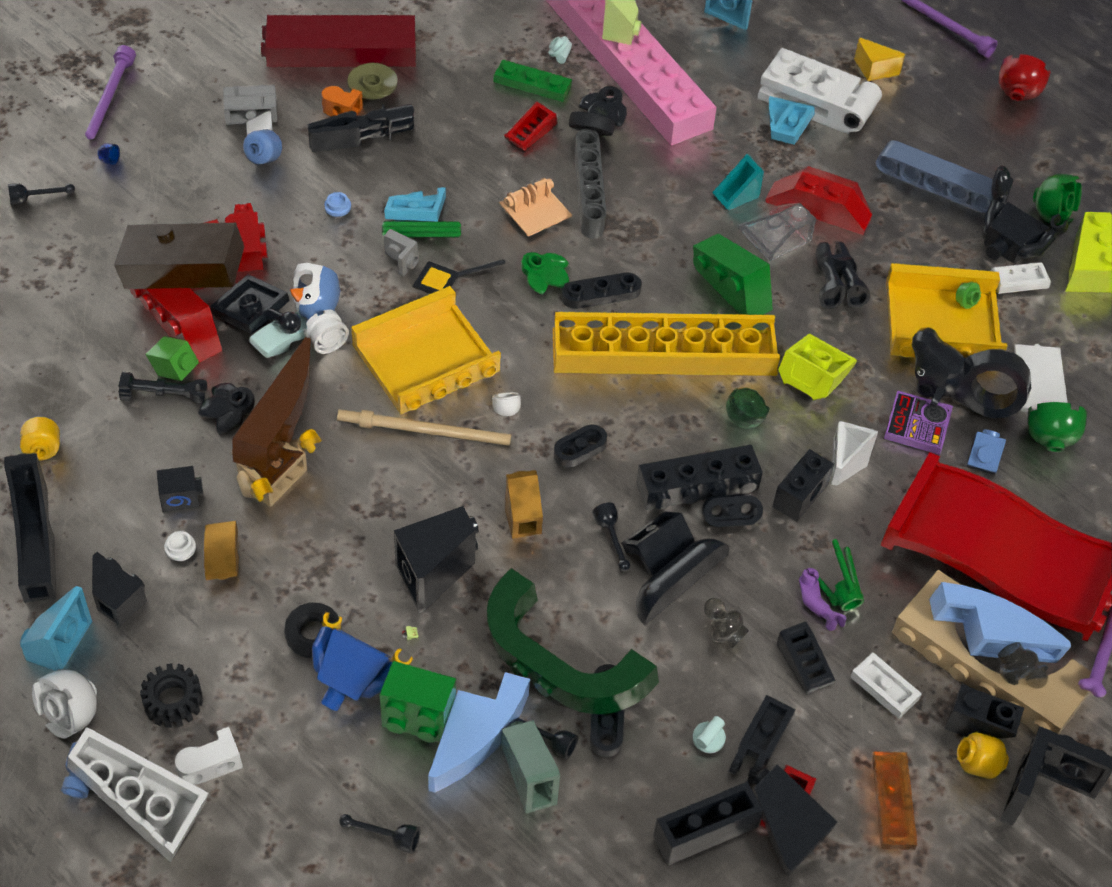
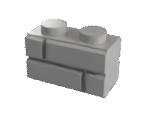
M275 85L223 87L226 125L246 124V122L267 111H271L272 123L278 122Z

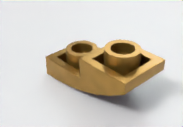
M236 521L205 525L204 567L206 580H224L238 575V528Z

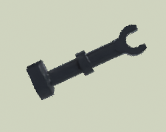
M122 372L118 385L120 400L127 401L131 400L133 390L156 392L158 396H164L165 393L184 395L195 403H203L205 401V393L197 391H207L208 389L207 381L203 379L181 384L166 382V379L158 378L157 381L135 379L131 372Z

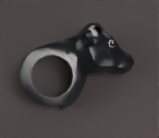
M921 328L913 336L912 347L915 353L917 392L923 397H932L930 405L937 407L942 397L949 396L967 408L988 418H1005L1018 413L1026 404L1032 389L1030 369L1023 358L1014 352L1000 348L987 349L964 358L956 348L942 341L937 332L932 328ZM986 371H999L1011 377L1016 383L1017 388L1008 394L990 393L981 387L976 377Z

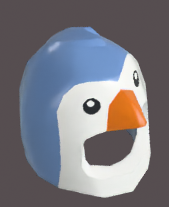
M307 262L298 264L294 271V289L290 290L297 312L309 320L316 313L318 316L324 314L323 310H335L340 297V284L337 274L332 269L322 265ZM304 274L312 275V283L308 286L300 280V277Z

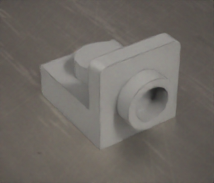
M389 229L384 235L385 254L394 260H398V274L404 276L410 269H414L419 261L417 242Z

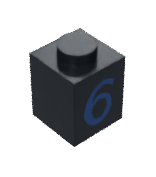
M193 466L156 470L162 512L199 507L198 495H204L201 477H195Z

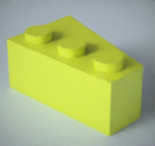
M1111 212L1084 213L1075 237L1072 262L1065 292L1112 293Z

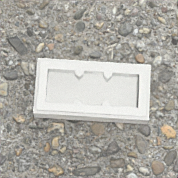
M1042 262L991 268V271L999 272L1000 275L997 287L998 294L1046 289L1051 284V280Z

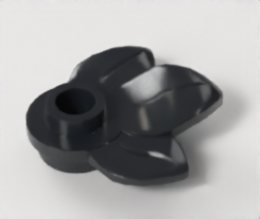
M606 86L599 92L587 94L579 104V108L588 110V113L612 119L617 127H621L626 120L627 109L622 103V93L614 86Z
M221 383L212 387L211 392L213 396L203 401L198 414L202 417L217 418L216 429L218 434H222L238 426L242 421L243 415L252 411L255 405V396L249 388H236L232 383Z

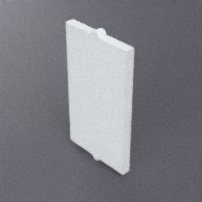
M1015 344L1014 353L1023 358L1030 369L1032 389L1021 411L1028 412L1029 407L1037 410V404L1068 403L1060 348L1044 347L1039 344H1035V346Z

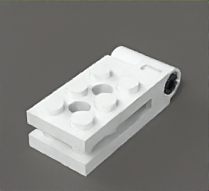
M781 48L761 76L760 84L763 86L759 90L757 99L769 103V97L772 96L814 106L815 115L811 120L849 134L850 131L857 132L862 129L880 101L882 91L875 83L863 82L860 85L861 78Z

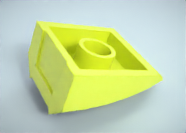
M809 333L786 350L778 370L784 384L788 383L811 396L813 400L827 397L834 391L854 367L857 359Z

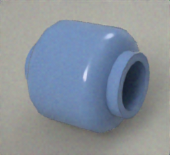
M269 129L253 131L244 139V153L252 163L258 165L272 163L281 155L282 141L274 131Z

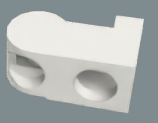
M229 727L216 731L218 740L198 748L186 747L177 754L175 765L180 778L193 785H197L243 768L239 751Z

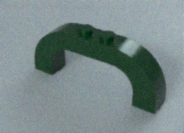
M510 568L493 588L487 605V622L494 647L511 671L517 676L529 678L530 682L534 684L535 688L543 696H551L566 707L579 712L608 714L624 710L638 703L659 683L657 666L633 649L616 666L605 672L591 674L574 669L519 630L521 619L538 601L535 584Z

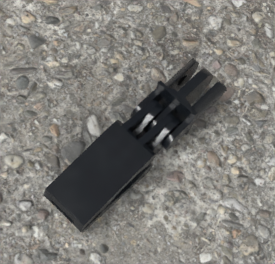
M382 104V109L370 111L365 115L357 116L355 111H349L308 124L309 148L312 152L361 146L362 140L369 137L380 138L388 136L389 140H392L391 134L414 129V107L411 104L385 109L384 104Z

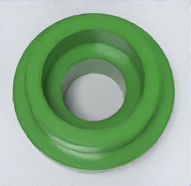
M975 282L962 283L956 292V301L966 309L972 308L981 298L980 287Z

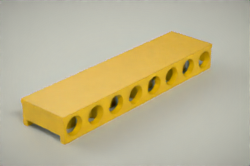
M555 312L552 330L554 373L777 376L780 354H778L774 326L775 315ZM564 320H571L575 325L572 327H562L559 323ZM593 320L603 323L602 326L597 328L587 326ZM619 321H627L631 324L626 328L614 326ZM648 321L658 323V326L648 329L642 327ZM674 322H683L686 324V326L681 329H673L672 327H670V325ZM703 322H710L714 325L709 329L698 328V325ZM732 322L741 325L740 328L734 330L725 328L727 324ZM757 323L769 325V327L763 330L753 328Z

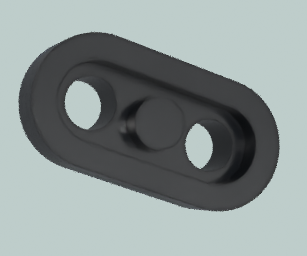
M590 424L559 439L554 445L555 461L563 467H574L603 452L607 445L606 431L601 426Z
M751 494L716 495L709 497L702 506L703 518L714 527L752 525L758 522L763 514L762 503ZM747 503L750 504V510L747 513H742V506ZM717 505L721 506V512L717 515H713V507Z

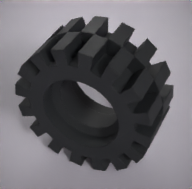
M170 663L166 664L167 670L164 671L161 666L156 667V675L149 672L146 675L148 681L143 680L141 684L142 690H140L141 700L147 717L150 721L154 719L155 724L161 726L164 721L166 728H172V722H176L177 727L183 726V719H186L188 723L193 720L192 713L198 715L200 712L199 706L203 704V694L198 676L194 675L193 670L189 667L184 670V666L178 664L177 668L173 669V665ZM176 687L184 691V697L178 702L165 704L159 700L160 694L166 689Z

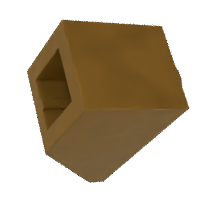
M536 470L517 471L506 475L505 513L512 539L542 534L543 513Z

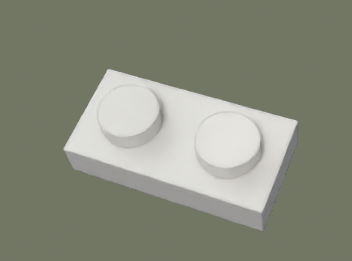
M875 653L869 655L859 664L850 676L898 719L918 702L922 695Z

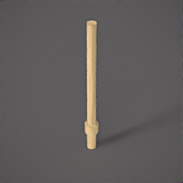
M339 409L337 414V421L357 423L360 427L372 429V426L506 446H510L511 434L375 415L374 411L362 410L361 412Z

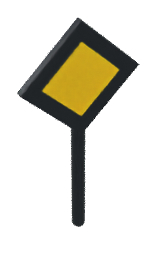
M501 259L459 272L428 261L413 284V288L431 294L448 286L452 287L458 277L504 265L506 261Z

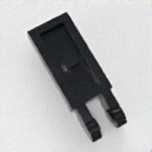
M766 695L739 743L738 752L732 761L729 772L736 775L743 765L745 756L748 755L757 760L750 769L747 779L748 782L754 784L753 780L762 771L764 765L768 764L796 709Z

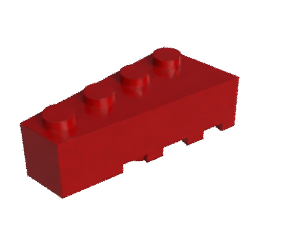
M190 288L129 289L133 297L139 298L144 307L151 313L169 337L188 341L199 363L222 351L210 306Z

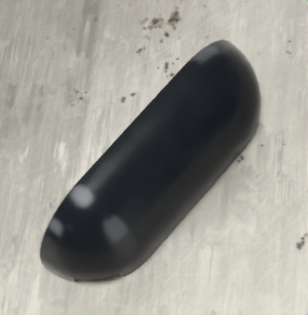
M717 539L697 540L649 578L640 588L636 599L640 621L647 625L728 556L729 546Z

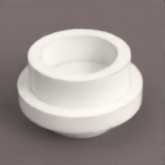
M184 531L174 532L169 535L165 542V553L174 561L187 560L196 551L195 540Z

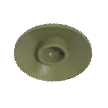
M367 63L354 68L348 75L347 83L350 91L352 89L362 91V98L380 99L395 91L398 85V78L396 73L386 65Z

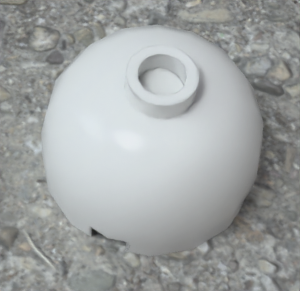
M60 669L37 679L39 681L33 684L32 699L39 716L45 713L47 719L51 722L45 726L57 737L68 738L90 724L96 713L97 691L95 685L83 675L73 670Z

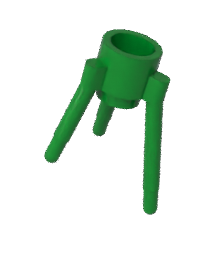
M833 539L832 544L844 580L835 585L836 590L833 593L819 576V587L828 596L833 607L840 605L842 611H850L864 603V596L859 586L850 548H844L845 562L838 540Z

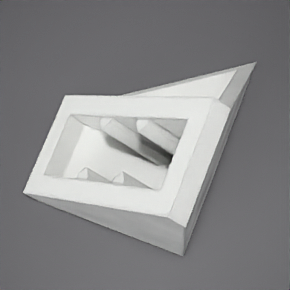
M838 422L833 443L832 463H834L831 485H839L867 467L878 431L847 422Z

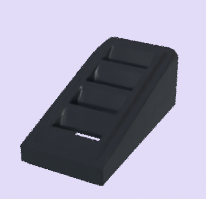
M806 621L784 629L779 633L777 645L807 694L835 683L836 680L813 631ZM804 649L808 651L800 655L797 654V652ZM814 661V664L806 667L803 666L804 663ZM820 671L822 674L812 679L808 677V675Z

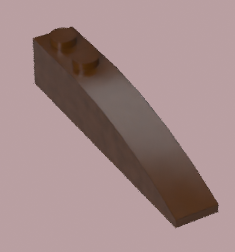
M304 338L232 438L233 462L267 471L273 461L279 459L285 443H290L292 440L294 428L301 416L308 392L311 338Z

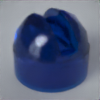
M105 143L98 148L97 156L101 162L115 165L120 158V148L117 144Z

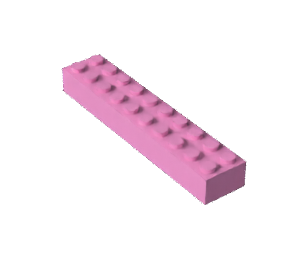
M546 0L671 146L713 130L717 107L642 23L639 36L634 35L631 45L602 39L606 0Z

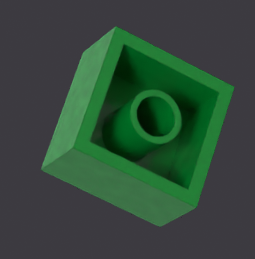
M393 661L380 692L382 726L394 733L401 734L405 732L415 735L425 742H440L456 697V678Z

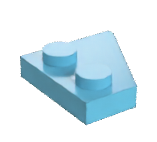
M770 96L771 139L795 145L815 115V107Z
M437 188V194L423 196L422 191L407 195L390 196L384 209L385 219L438 222L446 199V188Z

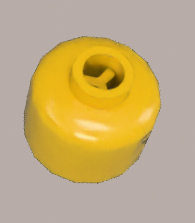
M34 417L24 422L20 432V449L22 453H37L39 461L50 459L57 454L60 447V429L57 423L46 417Z
M979 732L971 733L963 738L957 748V759L962 769L966 773L982 778H996L1006 769L1009 762V756L1003 741Z

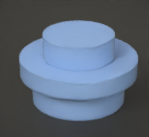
M331 193L324 203L325 211L334 217L344 216L350 212L351 202L344 193Z

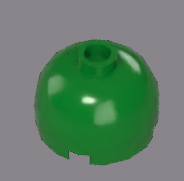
M1055 174L1049 176L1035 189L1033 202L1035 203L1038 215L1046 223L1051 224V218L1056 214L1061 216V220L1056 226L1063 225L1066 220L1068 226L1072 223L1074 219L1069 217L1072 211H1078L1082 195V185L1076 182L1079 179L1078 176Z
M1045 402L1037 404V410H1033L1032 407L1028 408V431L1031 437L1038 444L1047 447L1048 451H1064L1065 447H1070L1080 441L1085 432L1087 411L1079 406V411L1071 409V403Z

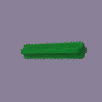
M384 221L382 223L383 237L389 229L406 237L458 238L461 236V223L459 221Z

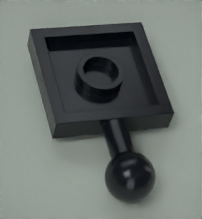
M249 274L210 306L212 315L251 334L268 319L278 323L280 329L286 334H294L301 327V319L298 314L291 311L279 312L290 301L288 292Z

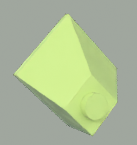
M635 0L605 1L602 39L631 45L634 35L639 36L641 21L638 20L639 9Z

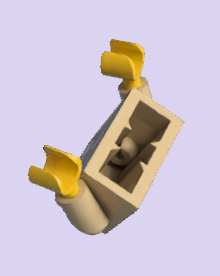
M314 429L306 430L301 434L300 438L292 439L290 443H285L279 459L273 461L267 471L236 463L238 471L236 479L242 495L246 498H257L259 502L263 501L271 507L307 471L305 451L313 453L316 449L314 444L322 441Z

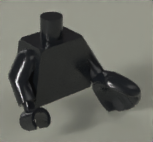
M999 166L994 174L991 185L993 201L984 216L983 232L986 234L984 241L985 246H987L986 254L992 260H997L1002 256L1011 263H1016L1023 258L1039 257L1056 240V234H1064L1068 230V222L1066 220L1063 225L1056 226L1061 220L1060 214H1056L1051 218L1052 228L1049 230L1048 226L1010 202H1007L1013 178L1010 177V172L1005 166Z

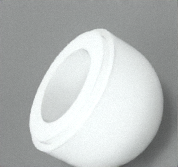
M516 392L494 394L492 396L494 411L501 416L516 414L521 407L520 394Z

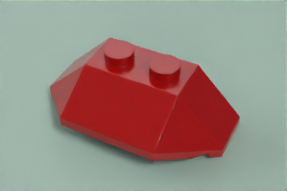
M810 166L775 181L765 200L766 203L864 235L872 218V213L857 182Z

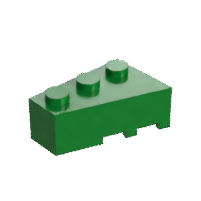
M719 233L693 245V264L695 269L738 314L764 315L773 310L769 263Z

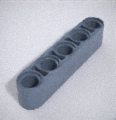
M889 141L876 160V166L881 172L978 212L986 213L993 201L991 194L993 179L899 141Z

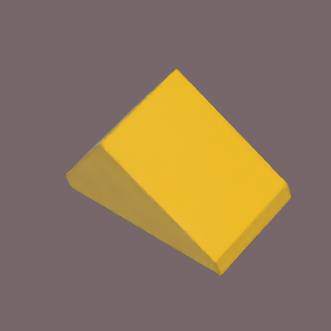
M859 38L854 60L867 81L898 76L901 73L905 53Z

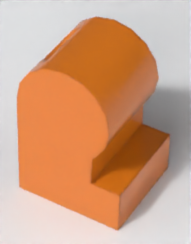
M338 86L326 87L322 91L323 112L331 117L349 111H355L358 115L363 109L362 91L352 89L348 93Z

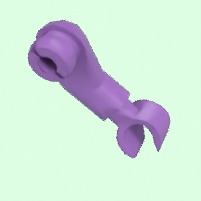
M806 568L799 578L804 605L820 618L824 617L826 619L825 627L827 630H835L837 623L840 627H844L847 620L846 616L833 612L830 609V605L821 599L818 571L813 568Z

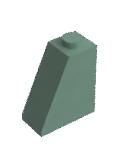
M533 720L525 723L518 721L508 725L507 728H503L501 746L525 814L557 805L560 772Z

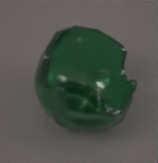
M747 387L735 388L729 395L725 407L728 418L735 425L743 429H753L761 425L767 418L770 410L766 406L763 397L756 390Z

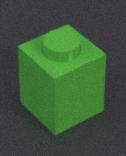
M163 336L145 354L158 376L182 381L199 363L188 341Z

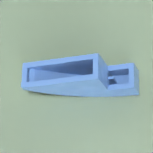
M941 582L929 599L934 620L963 623L971 656L1057 663L1071 648L1070 641L1042 619L1004 598L983 590Z
M505 672L496 700L458 690L428 775V791L437 792L465 777L481 765L501 745L502 729L514 723L523 711L529 696V678Z

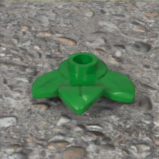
M529 252L523 256L521 260L522 272L527 276L529 286L537 293L543 295L548 285L563 288L569 282V276L565 271L569 262L561 255L555 253L540 255L535 252Z

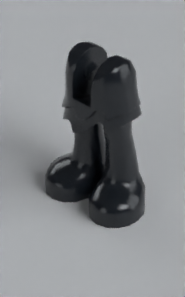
M841 241L836 242L835 254H832L829 243L820 242L816 248L818 267L824 273L826 284L819 292L821 306L827 309L836 308L842 303L844 296L846 297L847 304L852 308L866 305L870 299V291L867 285L858 277L856 263L850 256L846 245ZM842 276L844 277L845 285L841 280Z

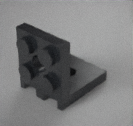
M1040 726L1035 739H1032L1029 744L1027 753H1024L1000 821L1011 826L1014 825L1031 796L1037 775L1095 799L1112 774V756L1107 755L1101 749L1081 744L1068 735H1060Z

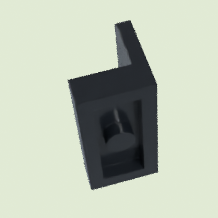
M665 511L625 539L621 544L626 553L639 555L648 574L654 575L685 548L695 542V539L682 513Z

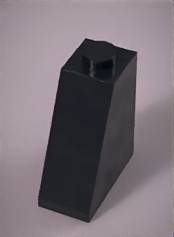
M777 764L771 771L766 767L753 780V783L756 785L753 792L763 808L761 818L782 870L789 877L830 834L838 822Z

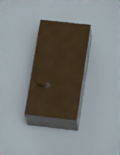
M236 223L128 225L114 266L124 289L233 287L244 251V244Z

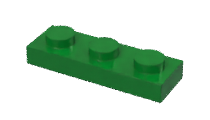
M502 60L494 73L495 83L561 102L565 100L572 87V79L507 60Z

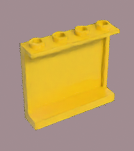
M891 263L886 279L890 355L915 357L912 338L919 329L924 327L934 329L942 341L956 348L964 358L987 349L1000 348L1006 350L1008 347L1007 343L1001 342L996 290L1000 281L999 272ZM964 282L977 283L981 291L979 302L970 309L963 308L956 301V292Z
M451 286L351 327L353 347L400 415L416 410L435 399H441L458 389L466 388L483 378H489L500 371V351L491 353L456 306V293Z

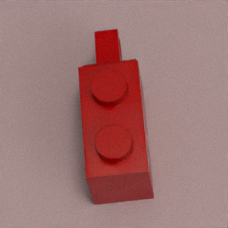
M251 203L235 204L234 213L229 214L225 218V223L237 224L244 244L238 272L263 270L262 259L268 258L266 242H261L260 240L266 238L264 222H258L257 211H253Z

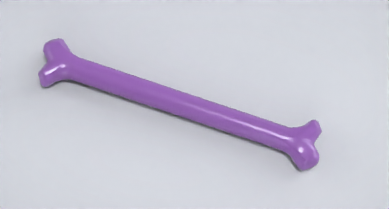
M1112 605L1090 677L1081 679L1078 682L1081 689L1091 692L1097 698L1106 695L1102 681L1112 651Z

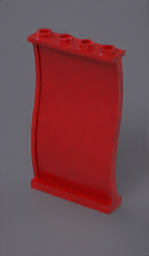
M929 452L891 519L880 546L891 551L894 546H900L944 562L968 575L1001 598L1024 608L1038 618L1082 633V640L1088 642L1093 631L1100 633L1107 618L1102 612L1108 613L1112 605V594H1110L1112 590V542L1074 530L1049 517L1006 488L966 470L942 464L939 462L940 456Z

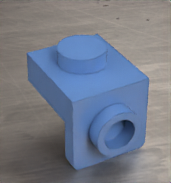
M983 429L982 433L977 431L973 439L974 442L967 466L996 474L1006 439L999 438L1000 433L992 430Z

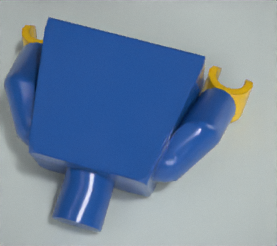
M329 612L323 615L322 627L312 645L313 668L318 673L317 680L329 686L321 700V704L334 711L339 710L346 696L358 701L362 697L372 698L379 694L392 662L396 661L410 665L413 660L412 656L407 662H402L398 659L403 649H397L391 657L341 630V616L337 623L331 624L328 622Z

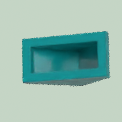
M746 154L712 193L728 210L755 200L760 196L764 170L749 154Z

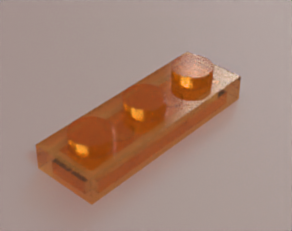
M874 751L872 764L881 849L915 850L917 847V836L907 753Z

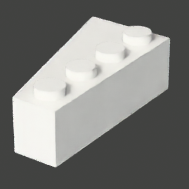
M86 727L68 756L67 768L171 863L203 808L208 792Z

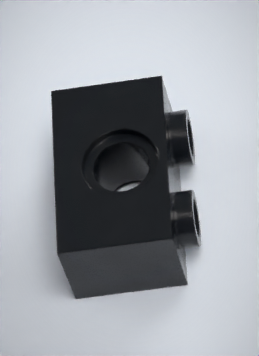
M809 449L777 486L772 507L798 522L828 486L834 463Z

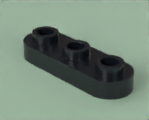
M629 272L571 281L562 288V302L569 308L579 309L632 300L640 295L642 281L639 276Z
M601 665L594 673L605 672L615 665ZM624 710L613 712L610 716L591 714L590 746L592 750L603 757L616 755L621 750L623 744ZM607 739L611 741V744L604 745L601 741Z

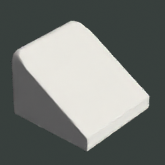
M267 111L246 122L247 135L253 131L263 129L273 131L271 111Z

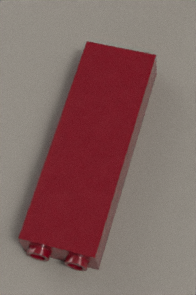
M267 15L266 25H262V40H265V42H261V56L266 57L267 67H357L367 63H379L388 67H416L415 15Z

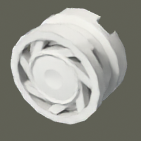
M330 309L323 310L324 314L318 316L317 313L306 322L307 329H303L304 335L307 338H311L313 348L317 353L321 354L336 351L346 342L349 336L347 326L342 323L336 311Z

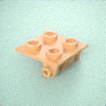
M542 178L534 183V185L530 183L527 185V188L524 186L518 191L510 192L503 201L499 202L528 237L572 217L567 208L551 192L554 184L550 178Z

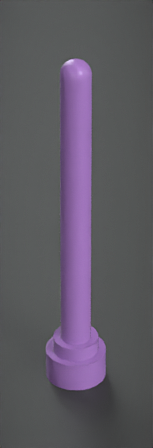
M901 0L974 44L978 53L988 58L995 51L998 42L992 37L978 36L919 0Z
M120 45L115 51V67L85 132L87 139L92 140L95 138L124 70L133 65L136 53L129 46Z

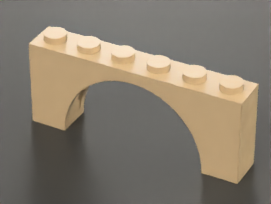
M937 570L897 617L892 634L903 644L909 645L920 652L929 662L936 663L949 672L955 680L965 683L970 688L1024 707L1021 723L1030 728L1035 735L1040 726L1060 734L1091 693L1081 689L1078 684L1081 679L1089 678L1091 671L1073 659L1055 673L1031 679L1014 678L987 668L971 656L958 636L955 622L933 619L929 599L941 582L959 584L940 570Z

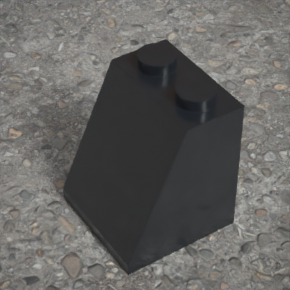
M464 506L394 530L395 565L419 613L425 611L475 564V551L478 550L476 534L479 533V529L474 516H468Z

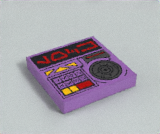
M897 390L884 439L940 455L953 406L939 402L937 407L930 405V399Z

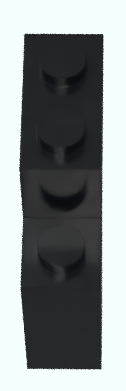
M22 453L4 457V468L9 486L16 535L18 587L24 603L57 599L55 540L49 521L48 488L37 453Z

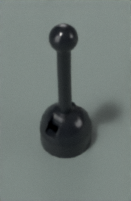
M18 183L8 184L11 205L23 204L29 195L60 192L73 194L75 192L73 184H66L65 187L27 190L25 186Z
M612 502L600 504L592 511L594 519L599 526L608 528L620 561L618 567L621 571H628L630 569V562L624 557L613 527L618 520L616 506Z
M517 717V719H516V721H515V722L522 721V722H524V723L526 722V721H524V720H522V719H520V718H518V717ZM537 727L541 736L551 741L554 753L564 759L570 758L576 749L579 739L578 735L566 730L558 731L553 735Z
M343 814L339 819V824L344 828L353 826L392 837L396 848L409 854L415 852L420 839V827L410 824H403L393 831L354 820L348 814Z

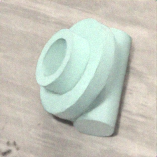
M566 36L556 37L549 45V55L556 57L558 63H565L572 43Z
M714 716L710 722H702L697 725L693 732L695 746L705 753L719 751L724 746L726 739L723 730L725 722L720 717Z

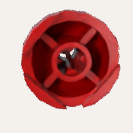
M1020 54L1019 58L1011 59L1012 55L1006 57L1002 62L998 77L1001 90L1012 100L1018 102L1035 99L1044 91L1051 73L1050 69L1048 71L1045 69L1046 64L1042 60L1026 54Z

